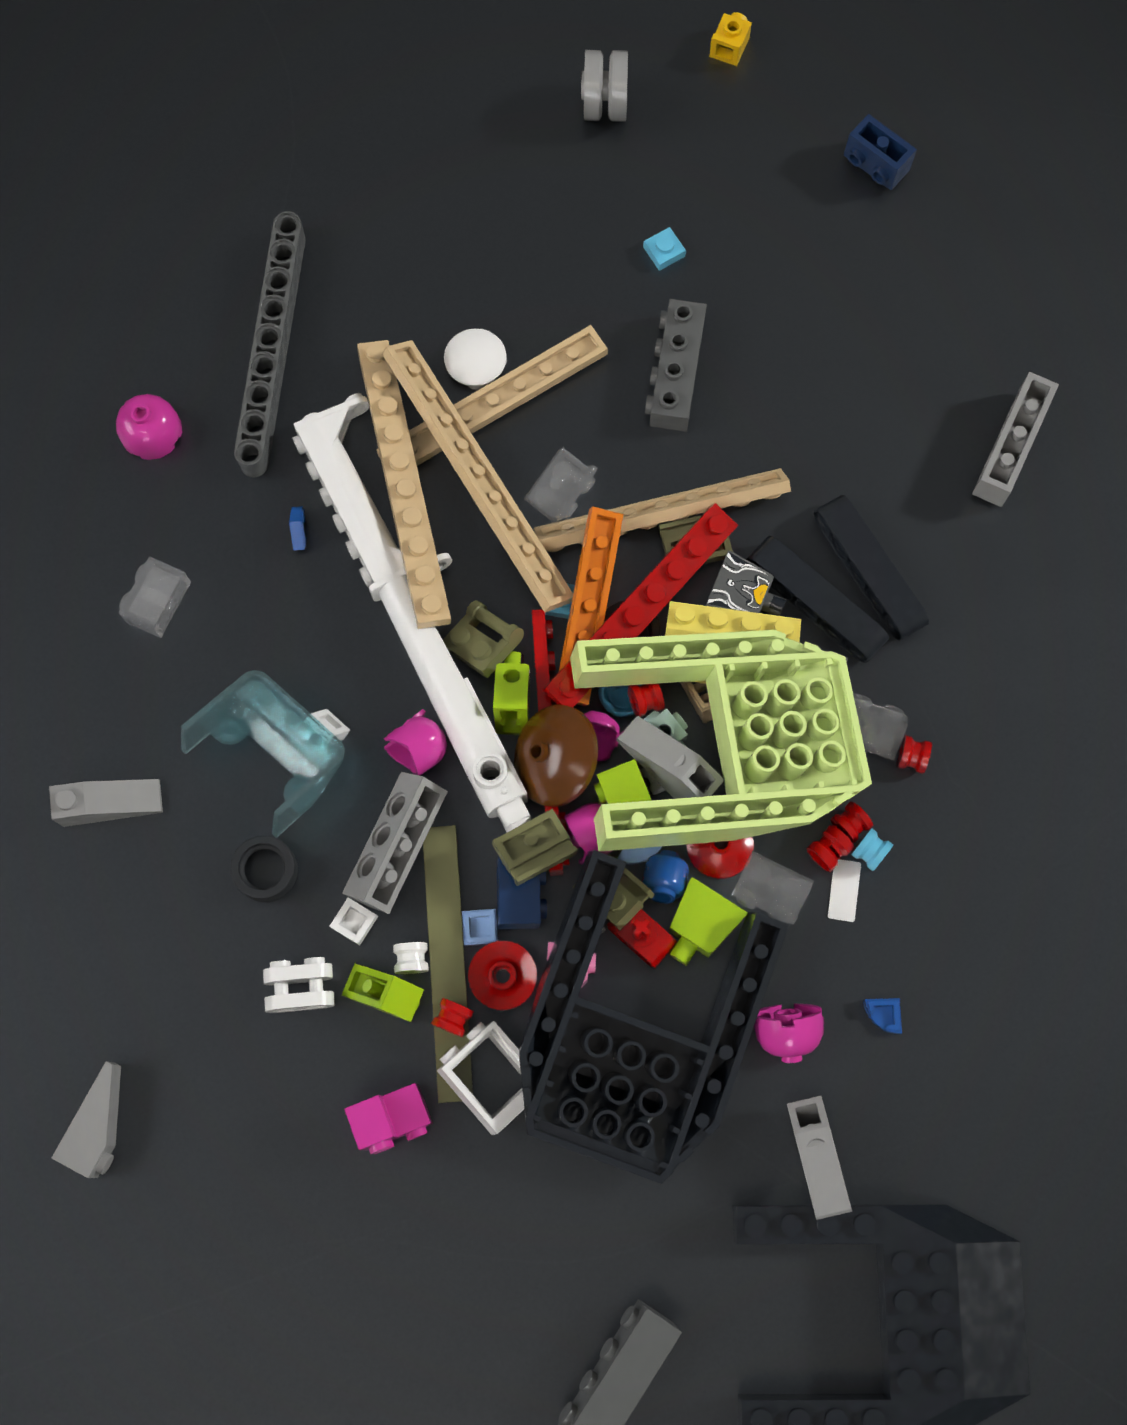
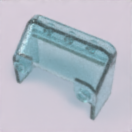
M258 670L244 673L181 725V751L185 754L209 734L219 742L227 745L239 743L247 735H250L294 775L285 785V802L274 811L272 834L276 838L314 805L344 760L345 748L343 743L274 680Z

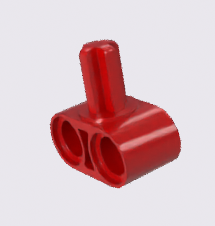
M642 909L620 931L610 922L606 925L612 934L653 969L658 966L677 943L664 928Z

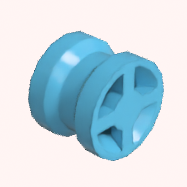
M871 828L851 855L856 859H863L867 862V867L874 871L891 850L893 844L889 841L881 840L877 832Z

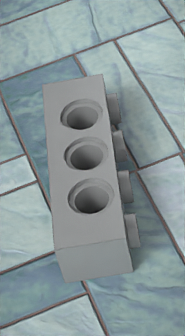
M1032 372L1027 374L972 495L997 506H1003L1023 467L1059 386L1058 383Z
M401 772L342 894L366 907L389 914L448 791L423 776Z

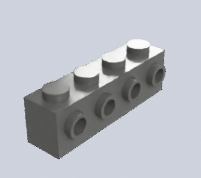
M670 299L668 311H661L659 329H664L663 339L657 338L654 357H659L660 360L658 367L652 366L650 385L655 386L654 396L647 395L645 414L651 415V427L687 432L707 304Z
M638 1299L634 1306H629L624 1312L620 1321L621 1327L614 1338H609L603 1345L600 1352L601 1358L593 1370L590 1369L583 1376L579 1386V1393L574 1401L568 1402L559 1416L560 1423L558 1425H624L682 1334V1331L672 1321Z

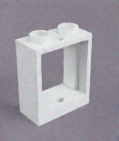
M493 1021L486 1026L482 1022L475 1026L466 1035L470 1041L460 1050L455 1045L439 1059L443 1065L437 1070L491 1135L498 1134L524 1110L522 1088L491 1116L452 1069L489 1037L521 1075L519 1049L496 1022Z

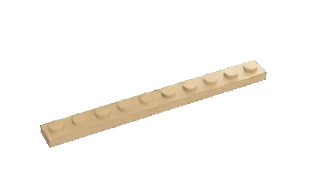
M389 341L357 344L358 357L417 629L448 625L451 623L450 611L397 377L382 355L386 346H390Z
M410 340L386 346L382 354L543 611L546 613L570 604L573 592L414 342Z

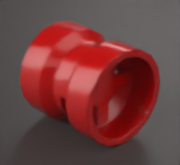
M830 825L823 832V837L819 841H813L806 850L821 868L831 872L838 865V860L842 856H847L855 847L839 828Z

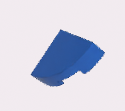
M303 506L291 507L289 526L293 550H305L307 543L303 525L306 522Z
M900 998L863 1000L868 1017L877 1027L889 1033L902 1034Z

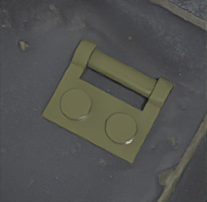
M475 600L469 604L466 615L447 634L443 642L449 653L488 678L495 671L496 664L502 663L521 642L524 631L515 624L509 625L489 612L486 605ZM482 622L503 637L497 643L475 627Z

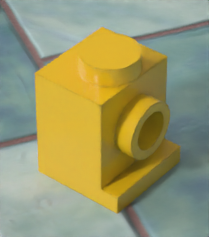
M734 12L731 15L724 13L716 32L711 38L709 57L737 66L750 38L752 22H749L743 14Z

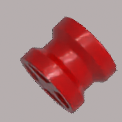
M659 683L628 686L629 701L636 716H645L647 711L650 710L656 712L664 710V698Z
M905 735L900 746L897 767L902 769L911 767L917 773L924 774L930 759L932 742L926 740L917 742L911 736Z
M852 801L845 806V811L841 815L836 814L830 819L831 824L839 828L853 844L859 839V834L862 831H868L874 826L868 814Z
M442 998L439 1004L441 1007L440 1013L433 1018L431 1024L463 1038L466 1032L464 1025L468 1019L472 1018L474 1011Z

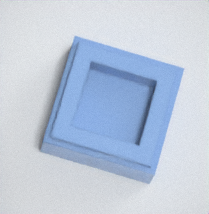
M496 909L462 911L464 946L487 945L498 941Z

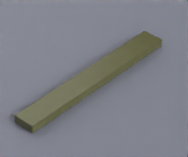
M456 825L431 827L423 842L433 1018L440 1013L441 1007L439 1004L442 998L468 1008ZM469 1019L464 1025L466 1032L463 1038L434 1026L436 1072L443 1065L439 1059L455 1045L460 1050L470 1041L466 1037L470 1032ZM470 1053L452 1071L474 1095ZM437 1072L438 1103L463 1102Z

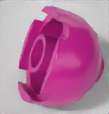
M137 395L127 400L120 408L116 418L117 435L125 449L130 454L140 456L141 459L145 460L159 459L171 453L175 448L174 444L178 437H181L182 434L181 420L173 406L156 395Z
M800 1003L794 1004V1009H781L782 1004L761 1008L754 1025V1031L761 1047L770 1055L781 1057V1061L784 1063H796L803 1060L802 1055L811 1053L820 1044L824 1033V1017L822 1016L821 1007Z

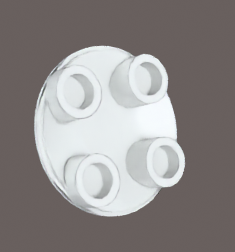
M468 329L458 333L449 341L444 353L445 367L451 377L474 390L481 389L484 385L494 381L502 373L507 362L506 350L502 341L495 334L484 329Z

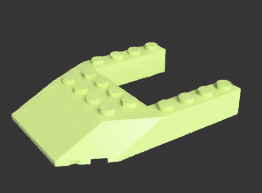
M777 630L581 640L575 644L570 656L575 689L706 681L726 795L601 804L594 817L598 851L733 841L809 825L872 784L845 656L832 651H822L818 646L806 641L802 644L786 638L785 633Z

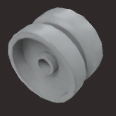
M585 50V67L581 75V100H584V121H599L602 117V101H608V117L610 121L626 122L627 50H612L609 55V71L603 70V54L601 50Z

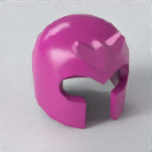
M424 709L408 719L403 726L395 728L383 738L385 741H390L384 746L387 753L396 762L410 769L414 775L419 776L439 764L447 750L444 732L436 722L424 717L426 712Z
M598 802L585 804L565 815L570 841L576 848L582 847L584 850L583 858L579 859V864L583 865L588 851H598L594 817L601 806V803ZM598 851V852H601V853H604V854L608 855L611 851Z

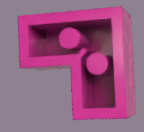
M417 1083L384 1096H374L344 1108L358 1149L369 1150L370 1155L395 1147L393 1140L406 1135L408 1141L427 1134L426 1127L433 1124L420 1086Z

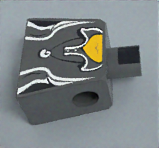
M728 550L706 606L754 613L764 611L771 615L780 616L786 599L769 593L774 579L772 574Z

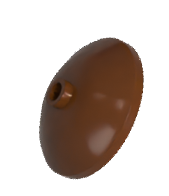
M551 705L535 713L525 724L516 743L514 768L527 791V797L532 801L544 806H562L575 800L587 788L594 775L598 759V742L591 722L581 711L573 707Z

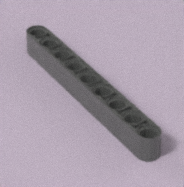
M291 211L279 213L273 222L234 450L235 458L242 472L252 478L262 476L269 466L306 242L301 220L297 214ZM289 230H294V231L291 232V233H285V232H287V231H289ZM290 257L286 261H280L282 258ZM279 285H285L281 289H275ZM276 312L281 313L277 317H270L272 314ZM271 340H276L275 344L273 345H265L267 342ZM264 369H272L267 374H260ZM267 397L265 402L255 403L257 399ZM255 426H263L258 432H250ZM250 455H258L252 462L245 461Z

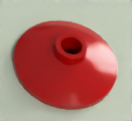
M753 837L727 841L725 849H718L715 846V842L686 844L691 863L699 872L711 878L725 879L733 877L745 869L753 855L754 841Z
M511 941L489 943L474 955L468 970L469 986L474 996L483 1005L495 1010L514 1009L528 1000L535 989L537 982L535 962L530 953L517 943ZM502 970L510 974L509 980L505 983H500L497 980V974Z

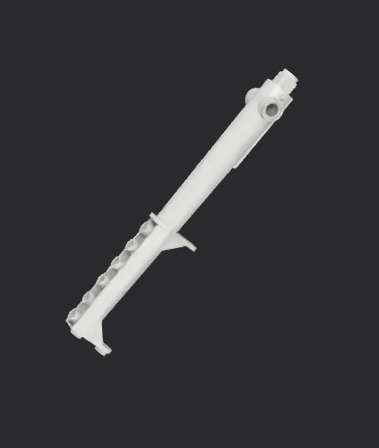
M360 393L353 394L344 403L319 413H310L302 420L294 423L297 436L292 437L299 454L306 453L309 462L305 463L313 481L319 479L323 488L319 489L320 495L326 507L333 506L336 514L332 515V518L339 533L345 531L349 538V541L345 543L353 560L360 559L363 567L359 571L366 586H369L373 600H382L489 818L499 817L506 832H509L531 820L524 804L528 802L527 791L468 677L462 678L436 627L417 629L401 550L397 547L342 445L351 420L369 409L367 397L362 396ZM449 553L437 555L440 571L452 563ZM489 777H496L493 780H487Z

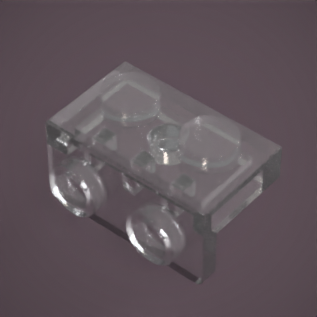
M562 447L554 455L524 500L553 523L563 518L567 520L578 507L575 501L581 493L586 494L595 483L596 479L593 475L598 468L593 464L587 467Z
M853 694L865 751L894 761L908 726V716L903 715L904 711L898 707L885 705L883 708L872 704V700L864 695Z
M752 851L732 895L737 897V901L747 908L755 909L758 907L768 912V917L794 925L814 881Z

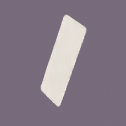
M838 860V865L833 869L828 918L849 922L855 921L861 870L860 862Z

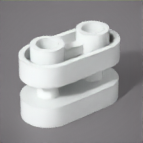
M324 957L304 959V964L292 966L291 962L287 960L270 962V968L263 970L264 985H274L275 995L264 998L265 1012L281 1013L335 1006L334 991H323V981L333 978L332 964L325 963ZM309 982V992L289 994L288 984Z

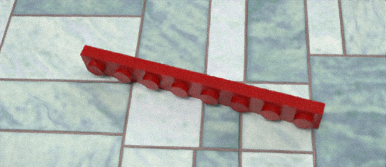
M716 503L711 505L588 640L638 637L736 529L738 524ZM570 660L543 688V691L557 705L574 707L590 690V688H574Z
M543 609L532 610L538 711L551 706V703L554 702L543 691V688L550 682L549 671L556 670L554 651H548L547 639H553L552 619L546 620ZM545 806V812L551 809L554 810L567 832L566 812H559V806ZM569 859L550 868V876L563 875V866L569 865Z

